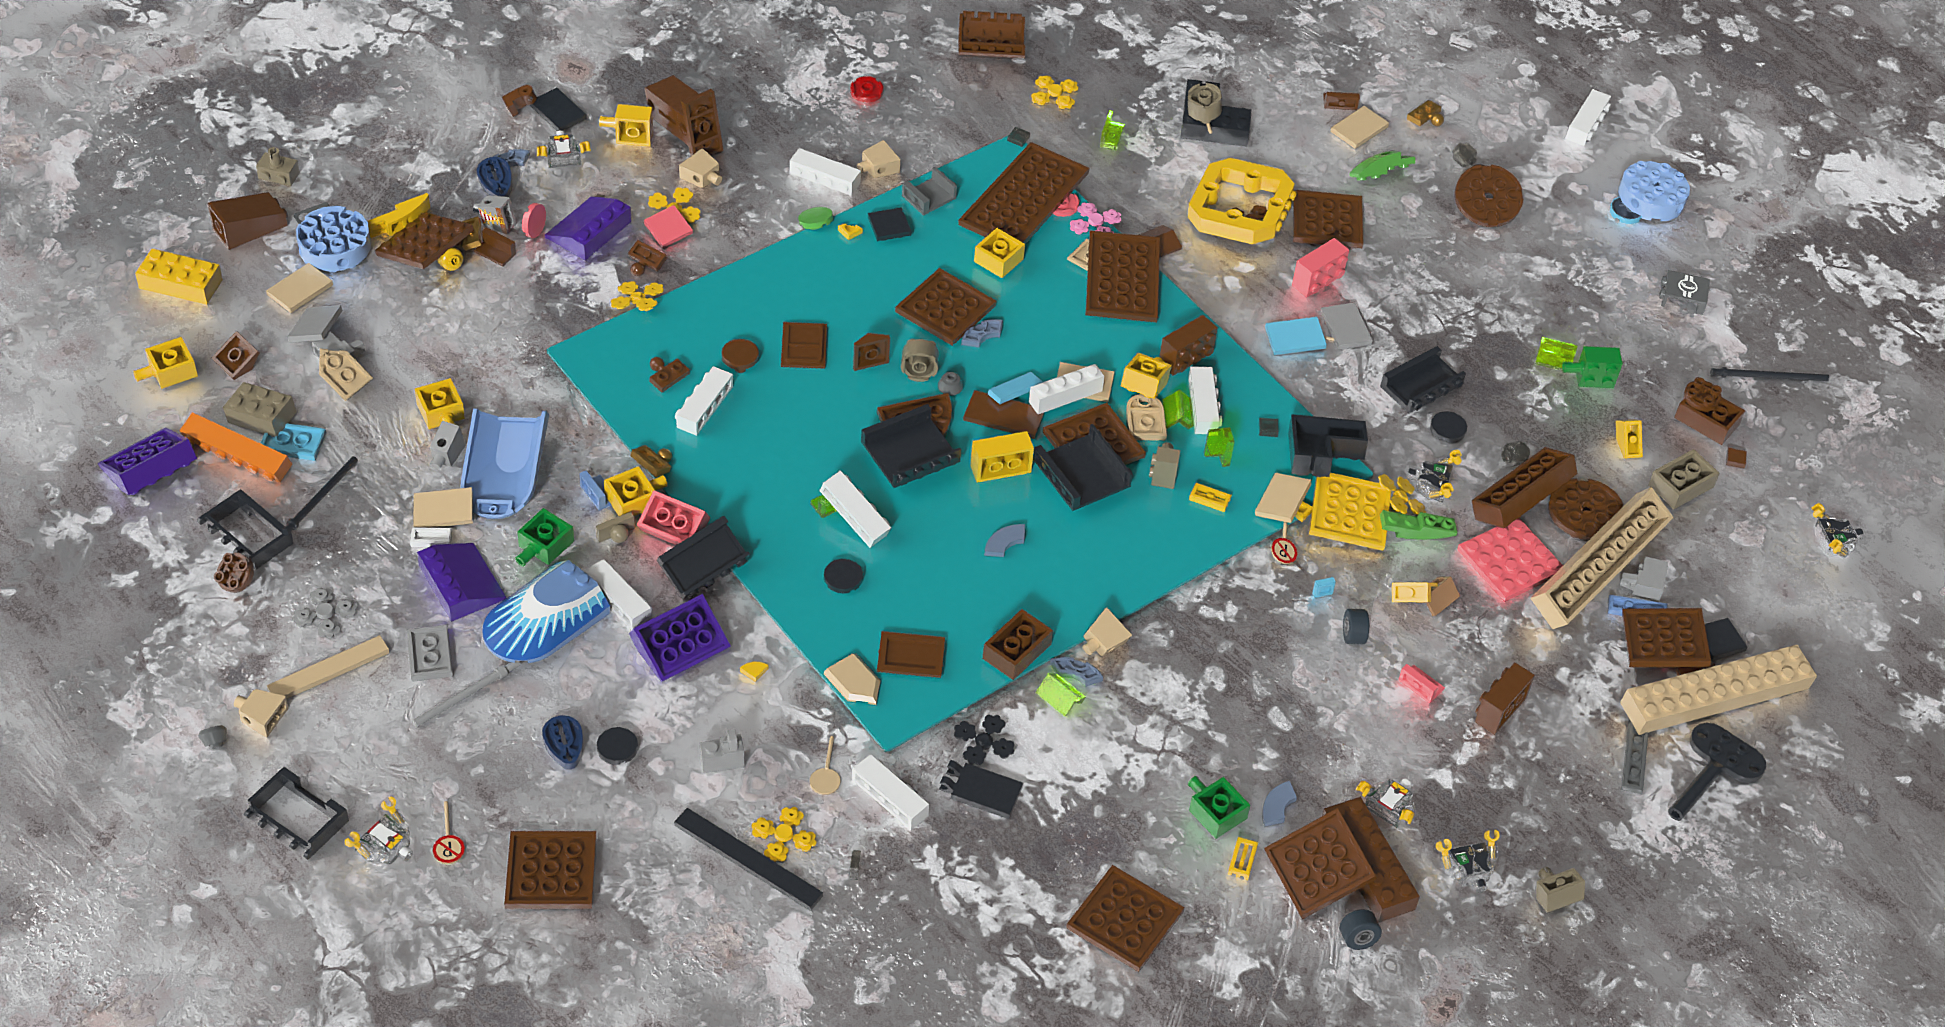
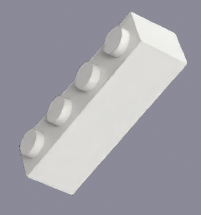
M1592 89L1569 126L1566 139L1585 146L1587 141H1591L1594 135L1593 131H1597L1600 122L1604 120L1605 112L1608 113L1611 103L1609 102L1611 96Z
M801 148L790 159L791 174L842 193L852 195L861 183V170Z
M1096 364L1040 383L1030 388L1029 403L1037 414H1041L1102 392L1104 375Z
M714 366L709 372H706L702 382L696 385L693 394L688 396L683 407L677 410L675 415L677 428L697 436L732 389L733 374Z
M1190 367L1188 381L1195 434H1217L1218 427L1222 426V416L1218 414L1220 413V402H1217L1218 388H1215L1216 375H1213L1212 367Z
M841 470L823 483L820 492L869 548L887 536L891 529L889 522L879 515L876 507L864 498L862 491L857 489L852 484L851 479L844 475Z
M603 559L584 570L587 575L598 583L610 605V609L631 630L652 619L651 604L640 597L639 592L628 584L625 577L620 576L616 572L612 564H608Z
M870 754L853 768L852 780L908 829L912 830L928 817V801L923 796H919L914 792L909 784L901 781L895 772L887 769L881 760L874 758Z

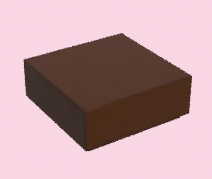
M1728 447L1726 465L1744 469L1747 451Z

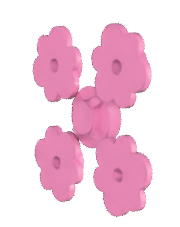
M1082 203L1077 208V211L1081 213V216L1089 217L1088 222L1082 219L1072 220L1070 222V230L1075 231L1076 234H1082L1083 232H1088L1090 224L1097 227L1095 231L1114 233L1111 231V228L1101 225L1103 222H1108L1109 224L1120 223L1121 214L1114 209H1110L1108 212H1103L1102 216L1097 213L1093 203Z

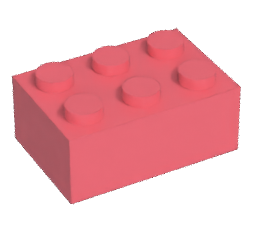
M1333 238L1300 258L1296 263L1292 286L1305 297L1316 294L1321 288L1329 286L1334 280L1340 279L1345 274L1349 249Z
M653 490L637 526L645 533L678 545L705 528L710 517L701 509Z

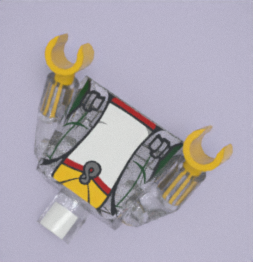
M557 131L555 136L549 137L548 143H545L544 146H537V156L548 157V168L581 165V154L591 151L589 141L580 142L575 140L572 134L565 135L564 131Z
M1387 779L1385 782L1371 785L1366 781H1361L1355 789L1361 791L1363 797L1367 796L1365 805L1369 811L1395 828L1399 827L1402 820L1411 824L1412 819L1415 817V803L1412 801L1414 794L1409 790L1412 784L1407 779H1402L1399 783L1393 779Z
M392 796L388 797L391 807L387 806L385 801L381 803V807L389 811L390 814L385 813L361 838L357 832H351L349 835L354 839V842L349 838L345 839V845L348 847L354 846L355 851L367 862H383L389 865L398 857L408 861L413 855V850L408 848L410 845V831L407 822L399 809H395L396 800Z

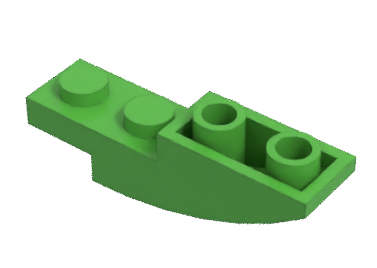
M1399 151L1382 152L1361 162L1349 175L1350 177H1356V180H1367L1369 176L1371 178H1381V175L1388 174L1387 170L1395 169V166L1407 168L1409 164H1415V157L1401 156Z
M1385 510L1380 513L1382 529L1395 532L1397 538L1428 540L1457 535L1454 518L1420 512L1417 517Z

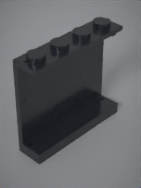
M928 404L861 430V443L893 488L903 486L908 482L921 479L926 475L959 463L961 459V448L952 449L931 420V408Z
M1090 424L1089 435L1046 452L1042 445L1034 447V462L1072 511L1131 487L1133 477L1131 469L1126 467L1122 458L1114 452L1111 444L1103 438L1100 430H1097L1093 424Z

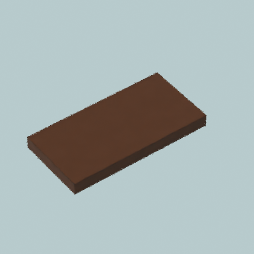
M974 390L963 420L1013 434L1027 431L1029 437L1035 439L1045 412L1037 414L1031 405L1014 400L999 404L988 393Z

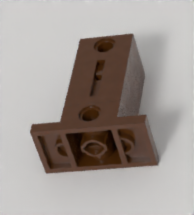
M674 75L644 87L647 105L652 107L653 120L687 144L690 157L700 149H704L710 156L724 151L715 92L712 89L698 93Z

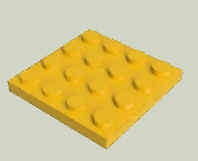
M1331 472L1329 477H1316L1309 535L1383 551L1386 544L1387 530L1382 529L1380 513L1383 510L1389 511L1391 491L1384 490L1380 483Z

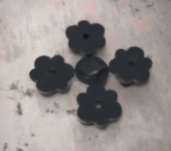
M986 715L982 722V727L985 728L986 733H980L977 736L975 726L967 721H962L960 725L954 726V737L956 739L968 741L975 738L976 746H968L967 751L963 752V758L968 760L969 764L982 765L987 755L983 750H987L991 746L994 749L993 753L999 755L1002 759H1006L1009 755L1014 754L1013 748L1015 744L1013 741L1001 738L999 741L993 742V737L990 735L994 732L1001 733L1002 729L1006 726L1005 721L1001 720L999 715Z

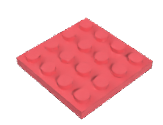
M1520 518L1513 521L1508 527L1500 528L1497 526L1459 544L1457 549L1504 602L1547 582L1563 566Z

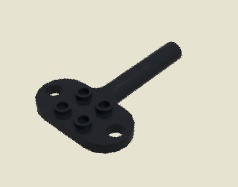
M1706 722L1697 725L1690 735V745L1695 753L1706 760L1707 765L1668 809L1670 817L1681 821L1722 773L1740 782L1752 783L1762 778L1766 769V760L1757 749L1717 724ZM1697 733L1704 734L1706 738L1699 737ZM1749 767H1754L1759 772H1753Z

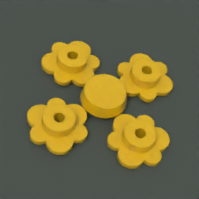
M1048 75L1039 76L1035 80V84L1042 89H1048V93L1042 91L1033 93L1031 97L1034 103L1045 105V103H1049L1051 95L1054 97L1058 96L1056 104L1060 109H1070L1075 104V100L1071 99L1070 96H1062L1061 94L1062 91H1067V93L1078 91L1077 82L1066 79L1058 85L1054 84V80H1051V77Z
M676 188L675 193H673V198H676V202L669 204L666 201L667 197L657 192L653 196H649V207H655L656 209L666 207L667 209L674 205L688 223H694L695 220L700 219V210L698 208L693 209L692 206H689L687 209H682V206L679 204L683 202L688 203L693 198V193L688 188Z
M623 282L622 285L618 286V291H621L622 294L631 295L629 297L619 296L618 298H613L611 300V307L624 309L631 302L636 304L641 311L651 310L657 305V301L653 300V298H645V294L656 296L663 293V285L656 282L645 286L643 293L636 292V289L639 288L636 282Z
M1386 474L1378 476L1380 486L1384 490L1394 491L1390 503L1395 511L1406 514L1408 507L1405 503L1408 502L1414 514L1426 513L1425 506L1418 502L1417 499H1410L1408 501L1406 493L1412 494L1415 490L1409 480L1399 476L1397 478L1399 489H1396L1394 481L1389 479Z
M785 807L782 809V815H780L779 820L784 822V824L777 826L776 830L773 827V821L766 820L763 817L758 818L757 822L751 825L754 837L766 839L768 835H775L778 841L774 844L769 843L764 851V856L774 862H784L786 860L788 848L784 847L783 842L791 840L792 837L795 848H801L804 852H808L811 850V847L816 846V835L814 832L801 830L799 834L793 835L791 827L793 825H800V820L804 818L803 812L798 811L796 807L791 809Z

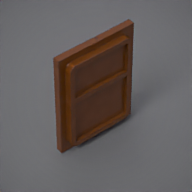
M783 322L781 367L825 369L827 324Z
M881 631L877 672L941 678L945 637Z

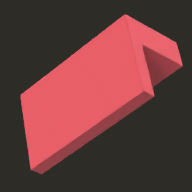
M1406 664L1401 670L1399 681L1429 703L1445 689L1444 686L1415 665L1409 666Z

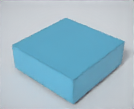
M1334 577L1315 581L1312 592L1315 598L1333 594L1336 583Z

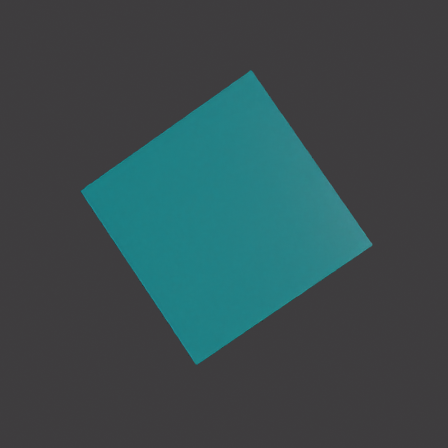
M1016 133L1010 134L937 168L956 184V199L924 216L902 197V185L833 216V221L829 225L825 223L819 229L800 231L653 299L657 301V305L651 310L641 311L639 307H636L547 349V354L630 452L644 445H647L656 454L663 448L670 450L672 453V459L668 462L671 466L670 472L663 474L668 485L663 487L662 490L671 498L705 511L710 517L707 526L722 516L726 517L728 527L745 552L748 551L750 553L746 564L739 568L736 565L731 571L885 752L895 749L1045 664L1050 659L1086 640L1084 638L1085 633L1106 608L1120 621L1283 529L1284 521L1255 515V510L1275 473L1310 479L1311 486L1303 502L1310 506L1313 504L1316 476H1312V473L1303 476L1291 473L1288 437L1291 414L1313 415L1160 269L1157 323L1085 315L1087 270L1067 260V257L1086 239L1089 240L1090 230H1097V227L1089 224L1088 232L1076 234L1075 231L1070 230V222L1078 219L1088 222L1089 217L1081 216V213L1078 211L1071 216L1065 217L1052 214L1025 244L1024 259L1003 278L974 262L975 246L986 237L958 225V222L963 214L1028 145ZM932 171L909 182L916 187L931 179ZM1075 189L1073 190L1071 194H1076L1078 196L1079 206H1081L1082 203H1089ZM902 207L911 229V236L877 241L868 220V213ZM1103 222L1101 225L1111 228V231L1114 233H1121L1108 222ZM841 224L849 226L858 225L863 229V233L848 240L838 231V226ZM938 268H941L996 300V306L975 326L987 320H1003L1000 337L986 339L981 343L980 347L961 345L962 338L952 346L896 313L895 307ZM1201 315H1204L1218 327L1214 352L1210 356L1201 359L1197 364L1189 366L1183 372H1179L1174 376L1170 374L1167 385L1157 395L1156 398L1161 401L1164 408L1167 437L1166 440H1136L1146 454L1145 458L1126 465L1133 474L1131 487L1072 511L1034 460H1032L1031 473L976 482L970 466L972 442L1013 433L963 420L974 390L988 393L989 389L1029 372H1032L1040 380L1046 382L1057 378L1060 362L1085 367L1096 364L1099 369L1114 371L1109 402L1082 398L1045 412L1035 439H1030L1033 447L1042 445L1047 452L1055 448L1044 435L1043 427L1104 403L1109 404L1128 429L1126 418L1127 402L1130 398L1140 393L1121 387L1125 367L1136 354L1141 353L1152 358L1160 357L1162 338ZM783 322L827 324L825 369L781 367ZM867 333L889 335V363L854 371V343ZM746 339L753 342L758 348V362L743 373L736 372L735 369L728 367L722 362V348L731 340ZM910 339H924L936 343L939 351L938 371L934 377H929L927 381L917 382L910 380L908 375L903 374L901 370L902 350ZM654 357L662 358L665 363L664 366L678 358L690 369L689 375L663 393L649 382L650 376L658 372L653 371L650 367V361ZM714 366L733 374V387L696 436L677 428L675 415L677 410L683 407L687 397L693 394L696 385L702 382L705 373L709 372ZM1190 367H1212L1213 375H1216L1215 388H1218L1217 402H1220V413L1218 414L1222 416V426L1218 427L1217 434H1195L1188 381ZM947 372L958 374L963 383V389L959 394L949 396L952 406L951 423L945 439L952 449L961 448L960 462L926 475L921 479L908 482L903 486L893 488L861 443V430L881 422L877 414V407L943 394L938 389V382L941 377ZM1030 392L1011 399L1031 405L1029 403ZM1140 402V404L1142 405L1148 404L1146 402ZM1163 443H1171L1174 446L1173 449L1180 450L1174 489L1151 485L1152 477H1149L1150 467L1154 466L1151 465L1153 453L1157 454L1158 446L1162 447ZM1332 459L1331 473L1363 480H1369L1373 477V472L1360 459ZM646 470V471L651 475V477H652L653 479L660 477V476L655 477V476L652 475L648 470ZM840 470L851 479L852 484L857 489L862 491L864 498L876 507L879 515L884 517L891 527L887 536L871 548L820 492L823 483ZM1198 483L1232 495L1226 511L1222 512L1190 501L1189 497L1195 484ZM1296 516L1294 517L1292 523L1298 520ZM1025 524L1024 544H1015L1005 551L1004 557L984 556L986 544L995 532L1010 525ZM837 559L852 560L862 569V584L858 589L850 590V593L834 592L824 582V569L830 562ZM1023 609L1053 630L1052 642L1037 659L1018 677L1012 680L982 659L984 644ZM881 631L945 637L941 678L877 672ZM857 654L880 679L876 705L868 704V702L847 701L824 675L825 670L849 655Z

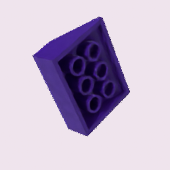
M590 197L544 236L586 261L631 223V207L618 199Z
M165 427L100 461L98 465L122 492L127 495H134L139 493L141 488L157 483L158 479L174 474L175 470L189 466L197 457L188 438Z
M474 543L436 544L417 551L419 567L451 622L506 599L504 592Z
M703 594L633 628L628 633L637 651L661 682L731 647Z

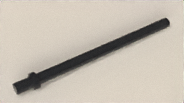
M1722 367L1721 369L1711 368L1710 371L1711 375L1721 376L1722 378L1735 376L1829 381V374L1727 369V367Z
M352 456L296 516L287 521V525L282 529V533L288 535L292 530H296L299 527V523L358 462V459Z

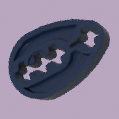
M489 157L481 161L477 167V176L483 189L490 196L509 197L513 183L508 162L500 157ZM489 165H493L498 178L497 181H495Z
M561 715L551 718L542 729L545 748L553 760L564 769H574L578 766L583 752L581 725L570 716ZM559 724H561V726L563 727V733L565 735V740L567 742V744L565 745L563 744L561 735L559 734V728L557 726ZM567 753L569 754V757H571V761H568Z

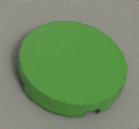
M827 207L807 209L799 215V225H802L805 229H819L823 227V224L829 225L833 221V212Z

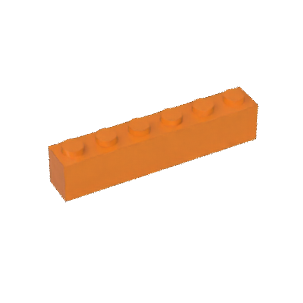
M193 412L180 429L181 434L189 439L191 445L195 443L206 452L212 451L223 460L227 458L238 467L242 465L253 474L258 472L271 482L275 480L280 483L292 466V462L287 455Z

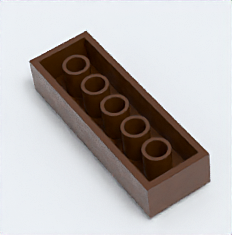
M1544 447L1471 500L1475 520L1500 528L1508 527L1509 524L1520 518L1524 513L1578 474L1575 456Z
M1361 796L1324 808L1322 816L1338 808L1377 877L1376 880L1363 886L1359 891L1371 912L1374 913L1378 923L1416 910L1420 896Z

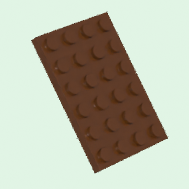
M1090 230L1085 315L1157 323L1160 237Z

